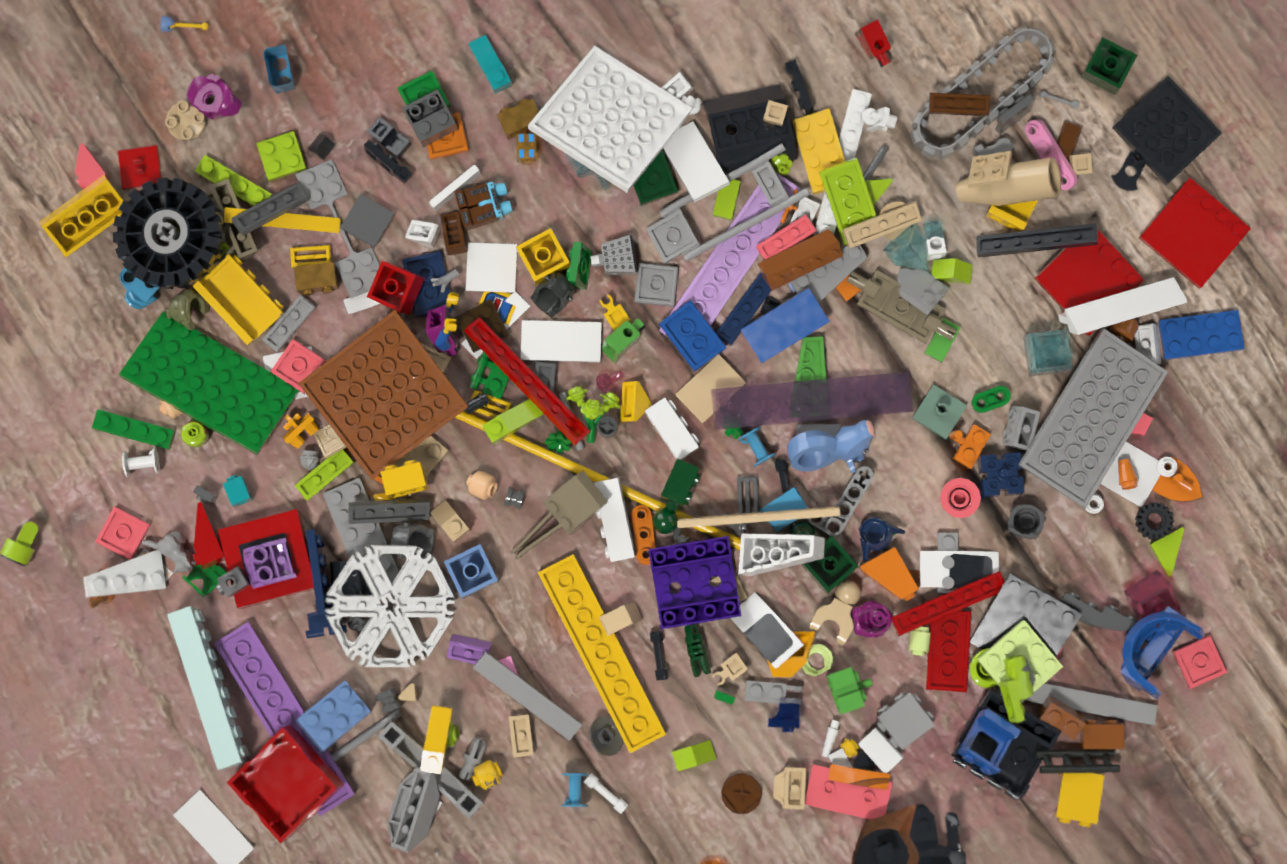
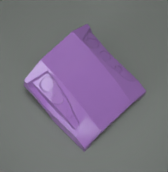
M286 538L243 550L244 564L253 589L296 578L289 559Z

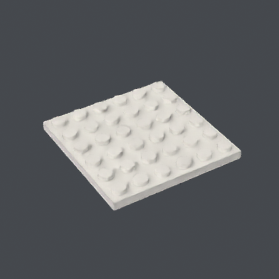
M594 46L529 123L528 129L627 193L686 120L692 107Z

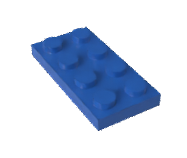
M1238 310L1158 321L1164 360L1245 349Z

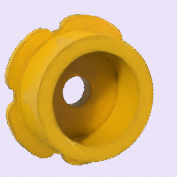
M844 739V742L840 745L847 757L851 758L853 755H857L859 747L853 739Z

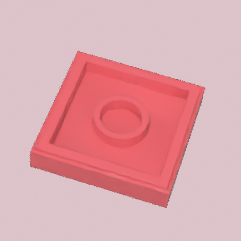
M292 339L270 372L305 394L298 383L327 361Z
M114 506L95 542L131 560L134 558L151 525Z
M1211 636L1202 638L1172 652L1189 689L1227 673Z

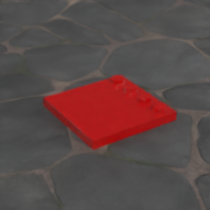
M1189 178L1141 234L1139 239L1198 289H1201L1251 228L1193 179Z
M1098 229V245L1064 248L1034 278L1064 312L1065 309L1135 289L1144 281ZM1095 330L1086 332L1085 334L1087 336H1090Z

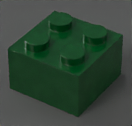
M1102 37L1081 78L1116 95L1138 55Z

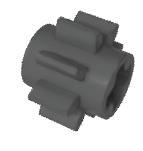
M349 617L346 623L351 630H357L360 633L370 617Z

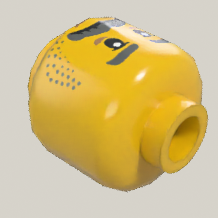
M491 760L475 766V774L472 775L476 787L481 786L483 790L500 784L501 777H503L498 763H493Z

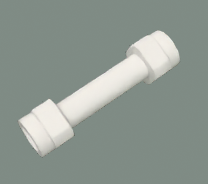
M591 773L584 783L591 789L593 787L621 814L628 804L622 798L619 800Z

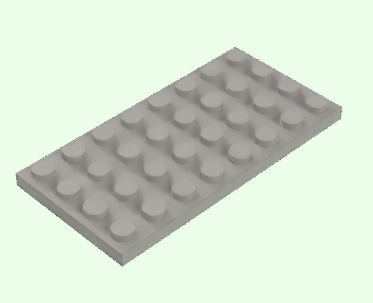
M1101 329L1018 465L1082 508H1086L1168 371L1106 329Z

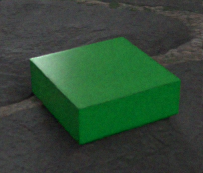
M717 690L714 694V699L729 705L734 703L735 697Z

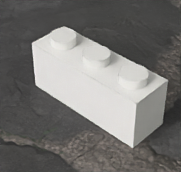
M663 398L645 410V414L676 460L677 458L683 460L699 449L697 444L700 442L694 433L690 434L686 429L688 424L684 418L677 416L675 413L677 408L674 403Z

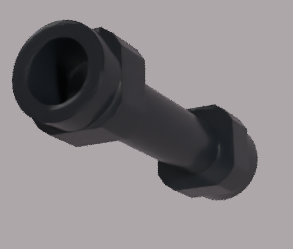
M786 459L774 462L776 472L779 473L783 494L790 490L786 472L788 470Z
M662 631L650 632V640L653 643L657 668L655 671L656 681L667 680L668 673L664 667L661 641H663Z

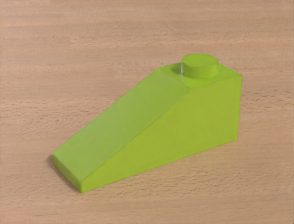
M529 399L482 425L492 444L496 445L544 414Z

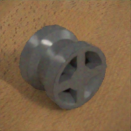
M509 487L504 506H515L516 509L520 510L525 490L517 491L513 487Z

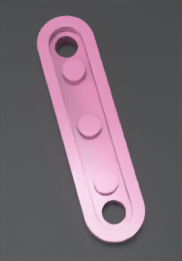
M1040 119L1029 121L1026 124L1025 133L1041 159L1053 157L1057 161L1061 175V189L1069 190L1075 187L1077 175L1045 123ZM1064 177L1066 178L1067 183H1064V181H1063V178H1064Z

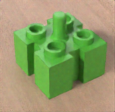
M852 667L825 676L838 714H844L865 706L864 702L867 699L863 689L873 686L871 678L860 681L857 671H853Z

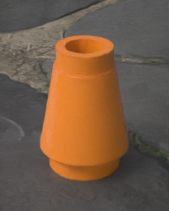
M1130 459L1118 461L1119 486H1121L1122 490L1138 487L1137 482L1139 480L1130 463Z

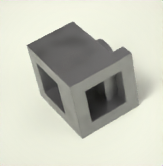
M237 566L217 579L219 584L216 585L222 596L225 594L230 598L249 587L250 583L242 569ZM229 579L234 580L233 586L229 587L227 585Z

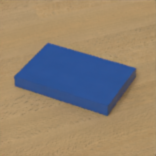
M691 300L659 323L661 329L694 372L726 349V346Z

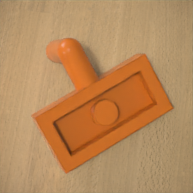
M972 424L965 437L962 436L963 434L959 430L952 431L949 434L951 439L961 444L953 459L968 469H972L991 436L990 433L975 424Z

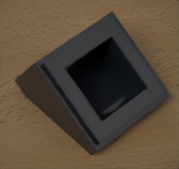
M857 751L852 768L872 771L875 762L866 753Z

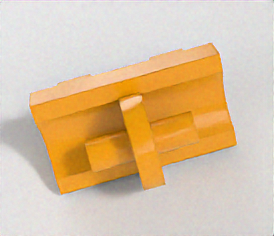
M297 413L291 418L287 414L285 418L288 422L283 428L287 431L291 426L293 427L282 438L287 444L290 443L298 449L305 442L298 435L305 429L312 436L319 429L313 421L314 418L309 413L297 424L296 422L301 416Z

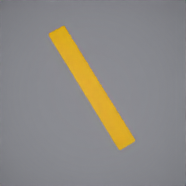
M225 207L224 222L232 223V217L247 209ZM285 213L263 226L339 233L340 218Z

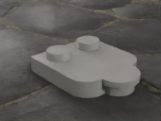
M904 268L897 274V281L901 285L899 287L900 296L927 316L949 290V287L923 269H914L912 271Z

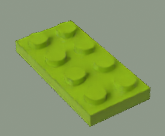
M857 158L819 171L844 246L847 243L842 229L876 216Z

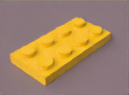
M830 108L792 120L814 195L825 192L819 171L845 162Z

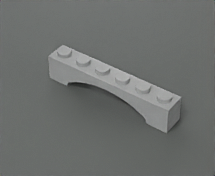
M391 721L378 737L414 768L421 769L424 748L397 723ZM445 766L441 774L434 773L438 790L469 819L485 803Z

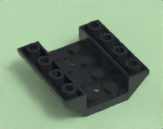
M780 84L703 101L706 119L709 122L716 152V160L725 175L744 166L781 143L786 150L778 154V156L786 154L788 159L792 161L797 160L795 139L788 108L782 126L775 124L769 127L763 121L769 100L787 105ZM728 126H734L737 132L734 135H728L725 129Z

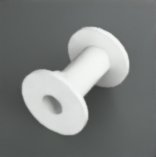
M153 448L148 456L129 458L126 451L122 453V464L126 477H130V470L154 467L156 474L160 472L157 448Z

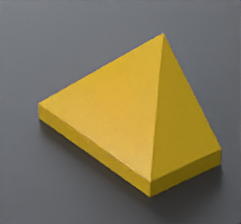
M623 382L620 422H636L652 403L640 382Z

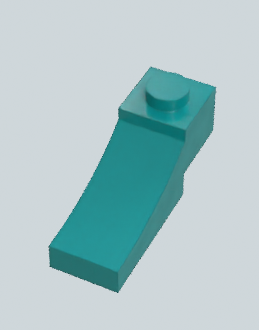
M486 35L468 43L494 94L512 86V82L503 64L497 57Z

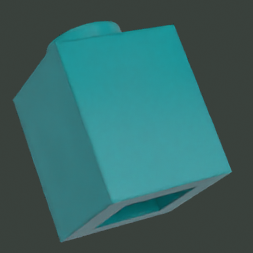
M233 475L226 479L227 482L223 483L230 504L234 508L253 500L244 477Z

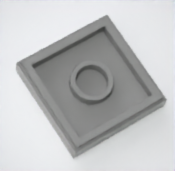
M639 263L634 303L674 307L678 267Z

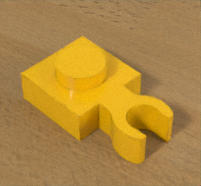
M607 295L610 303L605 305L600 300V305L608 311L603 316L613 331H615L625 321L631 322L621 304L614 306L612 297Z

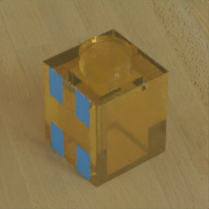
M516 134L517 161L523 165H531L533 162H537L536 134Z

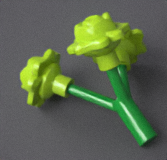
M575 386L569 390V396L566 400L576 402L577 406L581 408L580 412L583 413L588 429L591 431L587 435V443H594L598 421L610 408L620 409L618 404L619 398L608 391L606 395L600 394L603 405L600 404L599 400L589 399L587 402H584L583 398L588 389Z

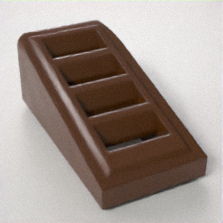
M460 211L441 214V224L448 256L466 253L467 247ZM457 220L455 223L446 224L447 221ZM458 228V230L447 231L449 229ZM460 236L459 238L449 239V237Z

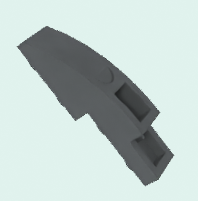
M1072 592L1069 594L1064 593L1060 598V601L1082 612L1078 621L1092 627L1111 631H1130L1138 622L1137 619L1130 615L1126 617L1119 613L1120 610L1112 605L1108 607L1103 606L1099 612L1096 605L1087 602V604L1080 601L1081 597Z

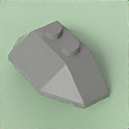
M416 767L412 773L400 782L387 822L391 847L409 853L428 835L440 797L434 773L421 771L420 768Z

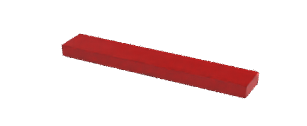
M998 571L897 614L890 619L899 637L997 595L1005 581L1001 572Z

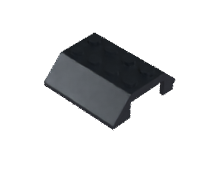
M990 689L959 737L951 756L954 757L953 763L963 769L969 766L968 772L981 780L987 777L986 783L1000 791L1004 787V793L1017 801L1019 797L1022 798L1031 786L1029 783L1043 758H1035V750H1051L1061 731L1026 710L1024 721L1018 723L1010 722L1003 696ZM987 708L1021 730L1018 738L1012 739L998 766L1001 769L1000 772L992 775L983 773L979 766L974 763H968L958 753L979 711ZM979 731L970 749L987 761H990L998 744L994 739Z

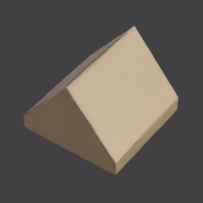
M411 683L398 698L406 701H418L416 685Z

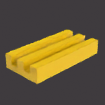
M331 246L290 248L291 268L331 262ZM326 251V254L295 256V253ZM326 259V261L295 263L296 260Z
M474 390L471 399L478 396L479 391ZM487 395L490 401L506 406L504 410L491 404H487L486 408L500 413L510 410L512 403ZM482 409L474 411L490 418L498 416Z

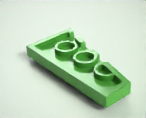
M823 336L804 337L800 347L788 418L827 417L829 413Z

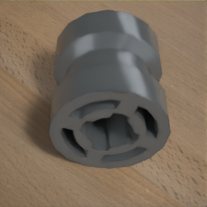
M610 416L602 417L597 424L599 434L604 438L613 437L617 433L616 420Z
M395 688L376 695L378 701L383 704L381 708L383 714L402 707L401 702L397 700Z

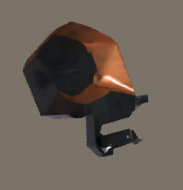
M915 804L866 821L855 847L851 864H967L966 852H964L960 845L958 832L960 822L957 814L946 812L945 823L948 840L946 846L938 844L935 816L924 804Z

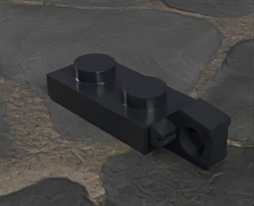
M796 59L784 63L786 74L794 79L791 81L794 93L797 91L799 93L800 99H797L800 110H805L806 115L813 113V107Z
M368 140L364 144L365 153L403 184L412 177V173L408 168L397 165L398 161L393 156H387L382 152L383 148L378 143H372Z

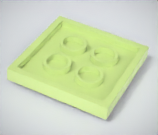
M1021 620L977 659L1000 687L999 682L1009 679L1006 677L1004 659L1016 655H1024L1036 679L1032 684L1033 693L1063 667L1025 620ZM1027 698L1019 700L1020 703L1024 702Z

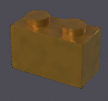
M524 99L518 102V105L511 108L509 106L501 109L497 117L507 140L519 134L530 131L528 125L539 111L533 99Z
M334 262L294 267L296 291L299 294L302 293V296L314 295V292L317 291L332 293L334 289H338L337 271Z

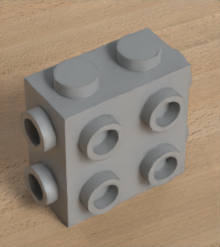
M904 692L900 693L894 698V704L890 707L886 704L878 710L879 715L876 716L878 719L876 722L877 726L882 732L887 731L890 735L888 740L895 749L899 747L900 750H903L935 726L932 722L935 720L928 710L924 711L920 706L922 702L915 693L912 695L910 692L907 694Z

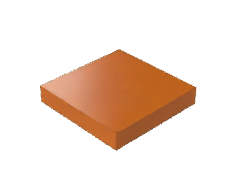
M460 112L451 114L458 130L427 145L430 160L469 151Z

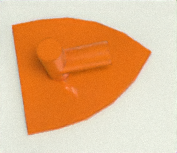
M1172 456L1171 458L1177 463L1176 473L1170 477L1160 475L1152 491L1175 501H1191L1201 498V488L1194 473L1183 462ZM1167 463L1165 469L1170 470L1171 466Z

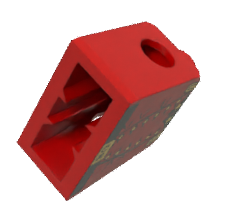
M878 19L854 33L869 60L876 58L881 68L891 63L886 53L891 49V46Z

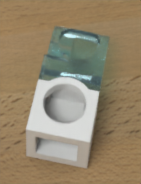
M924 222L923 231L927 261L945 259L947 252L941 222Z

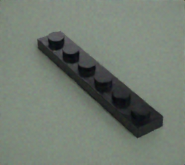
M1097 224L976 236L977 256L980 258L1098 245Z

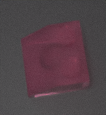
M1158 570L1124 591L1130 607L1139 620L1148 615L1159 613L1162 610L1165 611L1167 607L1175 611L1180 609L1171 583Z

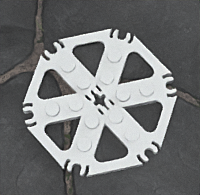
M370 545L373 549L372 553L371 549L366 546L367 554L362 557L358 551L355 552L356 557L359 559L358 561H356L355 556L352 554L327 593V596H335V598H326L327 602H333L331 609H325V612L333 615H326L346 656L354 660L355 656L360 655L359 665L364 667H410L408 659L414 666L416 665L414 657L419 655L421 660H425V656L421 652L424 651L426 657H428L453 617L445 615H452L454 611L447 610L446 607L448 604H454L455 601L446 598H454L435 557L427 553L425 557L421 558L422 548L410 545ZM382 554H404L406 562L391 584L379 561V557ZM358 569L361 571L372 595H344L341 588L351 572ZM425 571H431L439 587V593L435 596H410ZM387 600L392 604L395 603L393 612L386 609L388 607ZM341 617H370L355 641H348L339 623ZM408 617H436L437 625L428 639L421 642ZM390 628L400 648V654L395 658H377L373 653Z

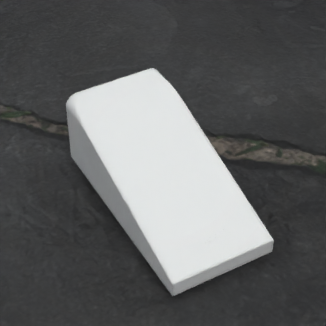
M679 72L662 89L680 100L693 90L694 87L684 74Z

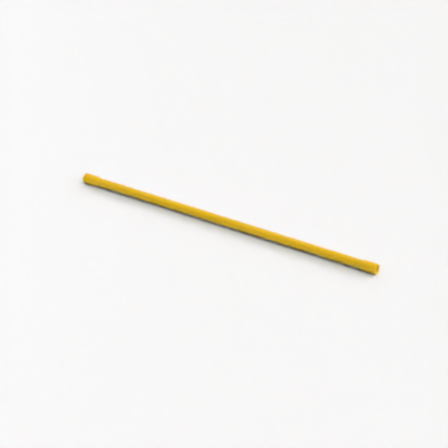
M462 411L455 417L483 431L482 425L487 423V421L472 414L469 415L465 411ZM515 434L504 439L508 443L575 474L584 471L593 482L610 479ZM621 484L623 496L655 511L665 508L666 504ZM679 510L675 513L678 520L680 518L692 517ZM714 526L692 527L714 538L728 536L730 546L740 550L741 538L734 534H729Z

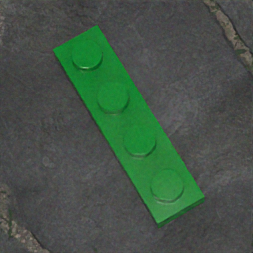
M97 409L92 425L94 430L170 450L175 430L99 409Z

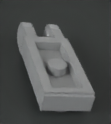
M746 680L745 701L802 704V699L786 698V690L800 692L803 691V687L789 686L783 683Z

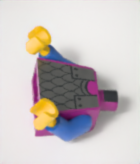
M452 292L448 294L446 304L428 311L426 333L437 352L442 353L446 351L448 356H454L459 351L457 348L458 331L456 319L451 317L453 309L451 304L458 305L459 294Z

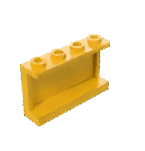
M227 254L221 263L207 274L204 279L196 282L193 287L234 332L250 346L284 314L282 311L284 307L277 299L273 301L268 296L270 291L263 284L259 286L255 282L257 277L249 269L245 271L242 268L243 262L236 255L232 257L230 254Z

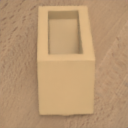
M446 500L430 512L455 544L471 531Z

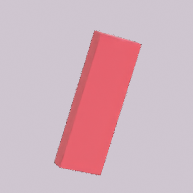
M805 214L758 244L756 249L762 258L766 260L797 245L816 233L817 230Z

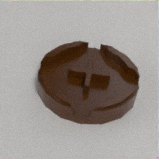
M744 773L734 774L724 782L721 790L722 801L725 807L737 814H748L755 810L760 804L762 797L758 781Z

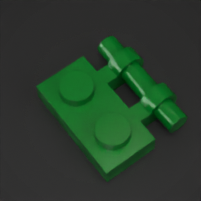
M482 352L481 358L479 357L477 360L478 366L475 374L471 376L470 380L472 382L469 388L477 390L479 384L484 385L482 393L485 392L487 395L502 400L509 377L494 362L488 361L489 357ZM485 367L491 369L487 379L482 378Z

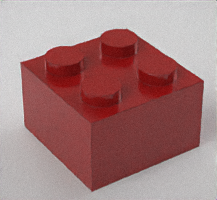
M382 260L367 298L400 313L410 315L425 278Z

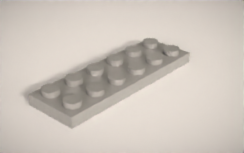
M361 478L323 493L349 558L353 554L355 559L359 560L355 555L357 551L364 557L367 554L366 546L373 553L370 545H388L379 523L349 524L348 502L370 501ZM382 554L379 557V561L392 584L399 573V569L392 554Z

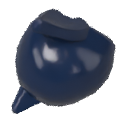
M877 517L866 519L859 527L863 561H868L871 550L881 551L892 542L894 533L905 534V530Z

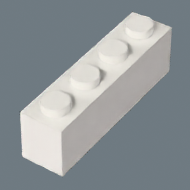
M616 477L595 482L594 485L608 501L597 513L598 519L602 518L603 526L600 527L602 538H606L607 546H604L606 557L610 558L611 562L635 557L636 552L620 478Z

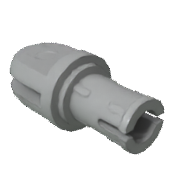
M479 737L472 739L467 752L463 754L465 762L458 775L459 778L466 779V781L471 780L474 767L483 761L481 758L486 747L485 739L482 738L480 740Z

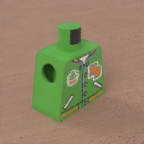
M636 319L632 324L629 321H625L604 340L601 351L615 364L638 342L641 335L640 332L645 328V325L639 319Z

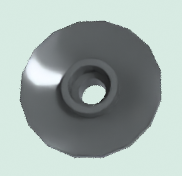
M602 716L592 722L589 729V737L595 750L605 756L617 754L621 750L623 739L613 719Z

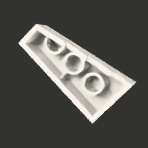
M741 534L738 574L754 576L824 559L825 538L814 535Z

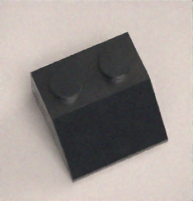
M348 561L330 562L331 587ZM358 569L353 570L341 588L344 595H371V591L361 571Z

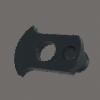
M1129 152L1119 173L1111 176L1114 184L1124 191L1138 190L1136 182L1146 165L1141 159L1140 161L1135 160L1136 156L1139 157L1135 152ZM1129 166L1136 170V174L1133 177H1129L1125 173V169Z

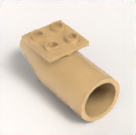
M1011 151L976 156L972 159L969 178L958 182L956 185L957 197L960 202L995 206L1056 198L1061 193L1059 166L1053 157L1010 164Z

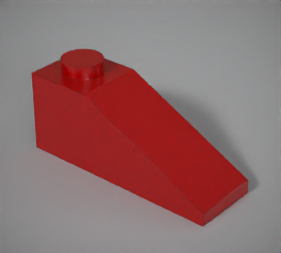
M199 502L197 503L194 537L195 554H192L196 565H201L202 569H206L225 561V558L204 507Z

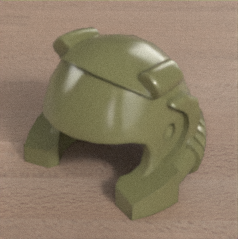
M184 290L176 294L170 301L169 308L166 309L167 318H173L176 322L183 324L188 330L193 331L195 328V323L191 319L193 306H197L200 313L206 314L209 312V303L197 290Z

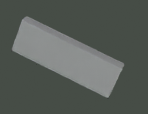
M299 295L263 337L262 341L278 353L313 313L316 307L302 295Z

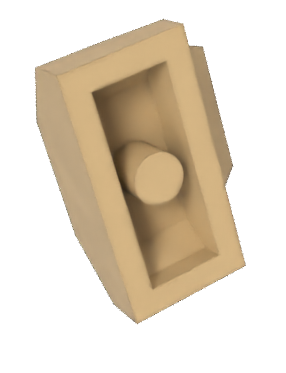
M785 767L783 772L774 776L773 798L779 801L784 809L804 810L806 768Z

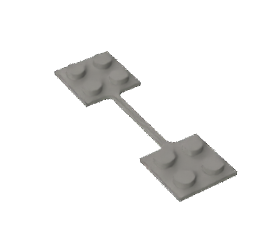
M332 159L295 174L299 184L310 196L309 201H307L310 209L313 210L322 205H327L330 207L334 218H338L333 208V202L348 194ZM340 228L350 255L345 259L335 262V265L350 298H354L370 290L380 265L372 248L359 253L354 252L344 230Z

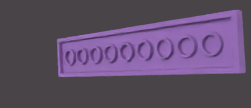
M250 622L245 623L215 642V647L271 738L282 727L291 724L345 784L317 811L319 816H322L355 795V792L332 758L329 750L327 749L321 754L296 723V720L305 711Z

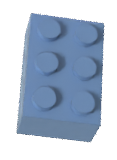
M343 681L296 720V723L322 754L365 719L371 711L349 684Z

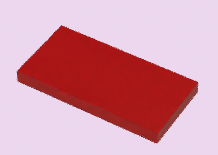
M959 610L929 623V633L931 635L927 655L926 690L967 692L971 611Z

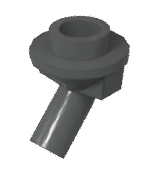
M747 523L727 524L731 529H734L738 536L746 533Z
M678 525L673 531L674 545L689 543L691 538L681 534L682 528H678Z

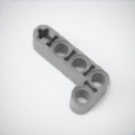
M867 466L860 467L853 475L836 506L844 505L848 507V515L821 517V521L818 523L813 522L811 518H806L807 522L828 537H837L843 531L873 480L874 474L872 469ZM866 472V477L869 479H864L861 485L856 484L861 478L859 473ZM849 489H857L859 492L858 498H851L848 494ZM830 523L838 525L839 530L837 533L829 531L828 525Z

